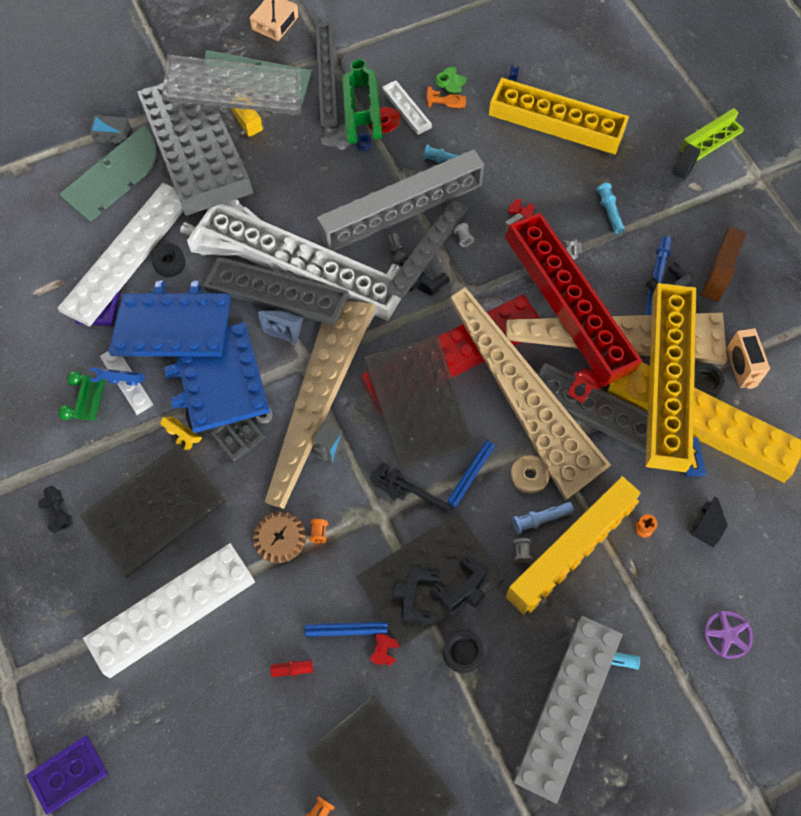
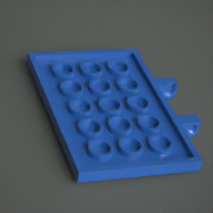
M156 281L155 290H151L150 294L122 295L109 348L110 356L222 357L232 299L229 293L204 294L199 281H192L191 291H186V294H168L165 291L164 281Z
M246 322L227 326L222 357L177 356L178 362L164 367L168 380L171 377L182 379L184 391L176 397H170L173 409L188 408L194 433L270 413Z

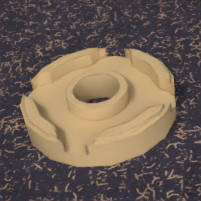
M533 455L520 457L512 465L510 473L511 481L515 488L527 494L542 491L547 486L550 474L541 458ZM527 470H531L535 473L536 476L534 478H528L526 477L525 472Z

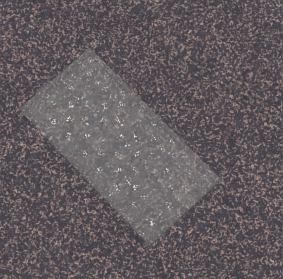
M167 55L162 100L301 115V70Z

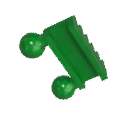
M71 371L67 375L68 383L72 386L81 384L75 410L69 405L61 406L58 409L59 418L62 420H69L72 417L82 420H97L96 413L99 412L98 406H100V399H102L101 392H104L105 379L91 382L90 378L92 377H89L87 374L81 375L78 371Z

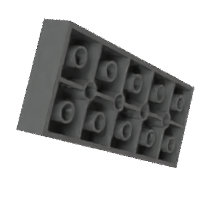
M201 72L137 91L185 216L253 194L249 176Z

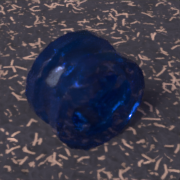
M511 65L509 80L514 79L517 81L520 66L515 68L514 65Z
M361 134L357 137V148L359 150L368 151L372 147V139L369 135Z

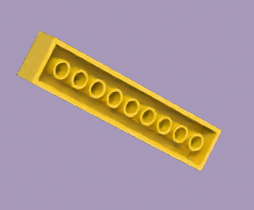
M658 283L653 293L646 467L687 472L693 463L695 287Z
M642 362L634 373L611 383L607 393L648 412L650 366ZM694 388L693 437H698L699 441L783 483L793 475L801 457L800 439Z

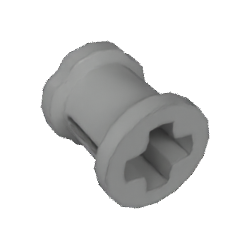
M462 223L454 228V233L458 236L461 247H467L474 242V237L469 233L468 224Z
M520 538L513 541V545L516 546L515 562L529 563L533 561V557L530 555L531 539Z

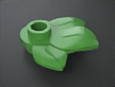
M449 67L436 76L435 84L440 88H445L450 93H460L462 91L461 87L467 82V78L456 74V67Z

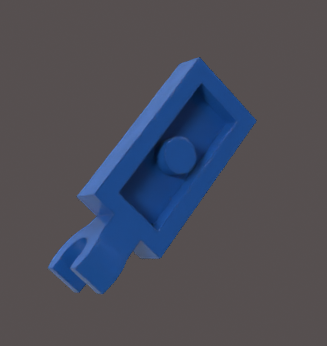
M99 367L90 368V371L97 373V378H90L91 382L108 379V383L124 381L126 385L137 386L138 383L145 381V373L112 369L105 370Z

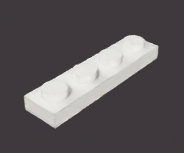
M396 80L382 87V92L417 135L432 128V123Z
M109 351L100 356L107 369L132 372L122 356H110ZM124 381L117 383L137 415L153 406L152 401L140 383L137 386L126 385Z

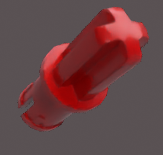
M312 659L295 662L290 660V662L270 665L271 677L289 675L294 677L297 674L313 673Z

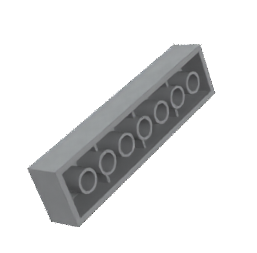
M584 616L579 618L513 783L551 802L558 803L621 641L622 633Z

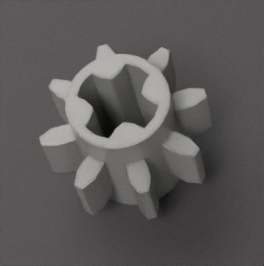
M577 239L564 240L563 246L572 259L578 258V254L582 253L581 243H577Z

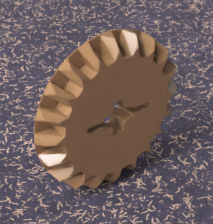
M279 511L278 513L264 516L258 522L256 529H254L253 542L256 551L263 559L272 563H284L294 559L305 545L306 533L303 524L295 515L293 516L288 512L282 513ZM281 532H284V539H279L275 542V534H280Z

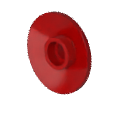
M390 107L380 108L382 133L394 130L400 123L399 112ZM368 124L369 128L373 131L372 124Z

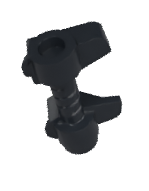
M55 486L45 488L43 490L44 498L39 500L38 506L39 508H53L56 518L47 528L52 533H56L70 527L73 524L72 516L64 513L60 504L64 501L61 491L57 490Z

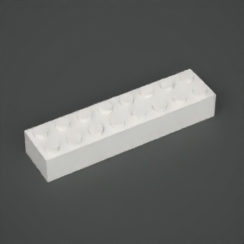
M229 543L85 636L83 640L101 672L108 678H111L254 584L255 581L231 543Z

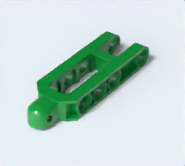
M356 59L350 64L351 71L343 76L345 123L349 145L358 143L357 126L372 124L373 139H382L378 83L375 71L367 68L364 59ZM368 86L370 110L355 112L354 89Z

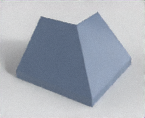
M259 311L258 316L264 333L297 344L304 317L288 311Z

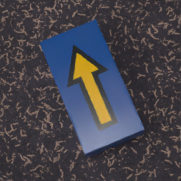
M693 437V463L687 472H684L685 477L705 476L706 474L698 437Z

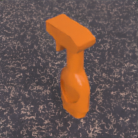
M428 87L426 102L428 107H431L433 103L444 104L450 108L466 107V96L449 94L445 97H439L440 91H434L432 87Z

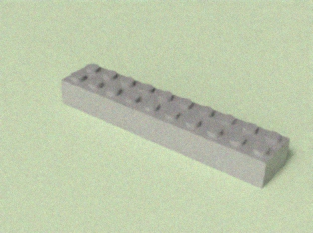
M475 150L464 152L460 156L448 159L439 165H434L430 169L418 172L409 178H404L400 182L388 185L363 198L355 199L353 202L339 206L328 213H323L317 217L320 239L325 248L336 251L481 187L484 163Z

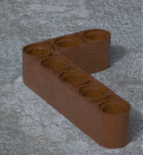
M729 226L702 291V297L719 302L736 270L734 264L747 232Z

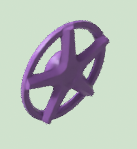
M720 611L714 614L706 624V641L709 647L719 656L727 659H736L744 656L750 650L753 643L749 622L737 613ZM726 615L735 617L742 623L731 627ZM720 617L722 629L709 630L711 622L715 618ZM745 628L748 632L747 645L738 637V634ZM709 636L720 638L722 641L720 652L712 645ZM732 643L743 650L736 655H726Z

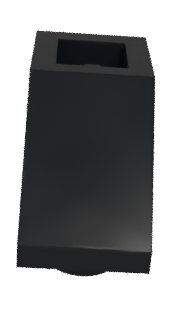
M714 497L710 502H705L701 509L704 512L702 517H697L692 525L695 529L691 535L711 547H714L720 541L728 526L717 497Z

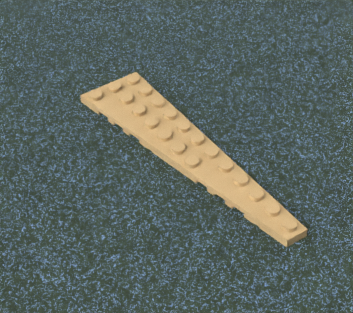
M465 287L454 294L450 301L566 501L610 467L611 464Z
M346 301L336 325L325 322L321 323L265 499L268 505L282 509L285 508L313 447V438L324 423L376 309L373 303Z
M696 313V362L722 365L727 362L723 313ZM652 315L612 316L638 355L650 356ZM558 318L507 320L506 337L510 341L578 348Z

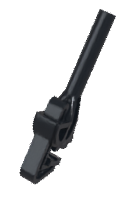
M383 462L370 475L371 483L387 492L394 501L396 498L405 500L406 493H413L446 512L451 506L415 486L396 468L392 470V475L385 481V473L388 472L389 465Z

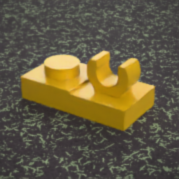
M163 417L160 422L165 427V431L179 436L176 440L177 445H181L185 441L184 450H190L193 443H199L202 439L201 435L194 433L192 429L175 417Z

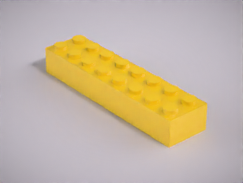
M501 78L490 101L489 116L615 155L629 119L627 115L505 78Z
M622 476L509 587L506 598L523 615L527 611L533 612L542 600L541 597L544 599L548 597L556 586L555 583H562L570 569L572 571L576 569L581 560L595 549L594 547L598 542L601 543L608 536V533L612 529L614 530L622 522L621 520L635 509V506L639 503L637 498L641 492Z

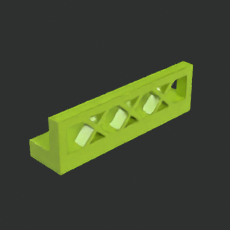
M733 108L684 139L680 151L683 152L688 144L700 148L701 152L697 159L698 161L741 134L744 128L735 121L739 112ZM732 125L736 131H727V127ZM716 134L724 135V138H723V139H717V138H715V135H716ZM703 142H710L712 146H703Z

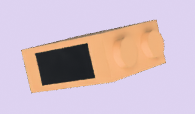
M264 0L250 17L252 30L279 41L298 18L297 4L288 0Z
M756 328L737 331L727 346L726 351L739 388L747 387L752 389L759 385L770 370V366Z

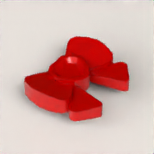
M515 199L509 206L508 214L517 215L520 213L524 218L532 216L535 210L532 203L526 208L520 206L522 199Z
M377 634L375 636L377 645L375 652L370 657V661L376 665H384L386 663L387 666H390L396 659L386 654L387 648H399V644L395 638L391 639L388 635Z

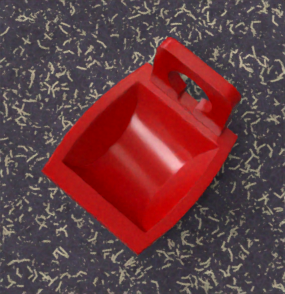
M585 367L575 372L574 376L577 378L570 387L568 394L583 403L593 388L601 389L603 385L594 371L589 367ZM585 383V394L582 396L577 395L575 387Z

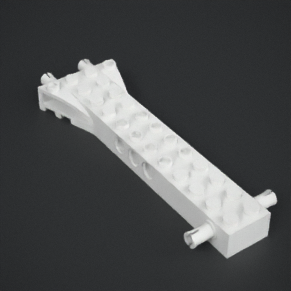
M237 199L208 208V211L197 227L184 222L180 229L181 233L190 236L187 242L192 253H199L200 255H238L274 272L347 290L349 292L347 301L373 303L376 309L369 324L374 316L389 321L401 298L387 292L388 284L400 270L398 265L392 264L387 274L261 221L248 208L243 207Z

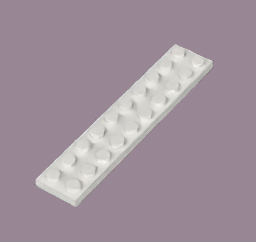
M165 183L159 186L59 305V312L89 327L92 325L115 294L123 287L183 213V208L174 187Z

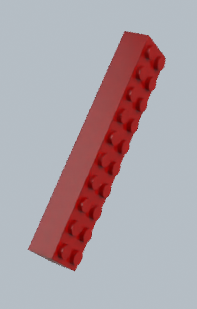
M541 212L510 224L505 239L602 385H609L634 373L643 362Z
M524 294L486 312L505 336L507 320L541 319ZM462 324L361 374L362 385L378 412L382 414L484 362V359L466 327ZM510 341L513 344V346L521 343L518 341Z

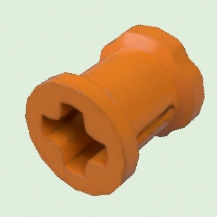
M650 514L643 515L635 526L636 533L643 538L651 536L658 525L656 518Z
M312 519L310 521L312 529L309 541L313 543H326L325 531L328 521Z
M317 796L316 804L311 812L305 816H327L329 811L335 807Z

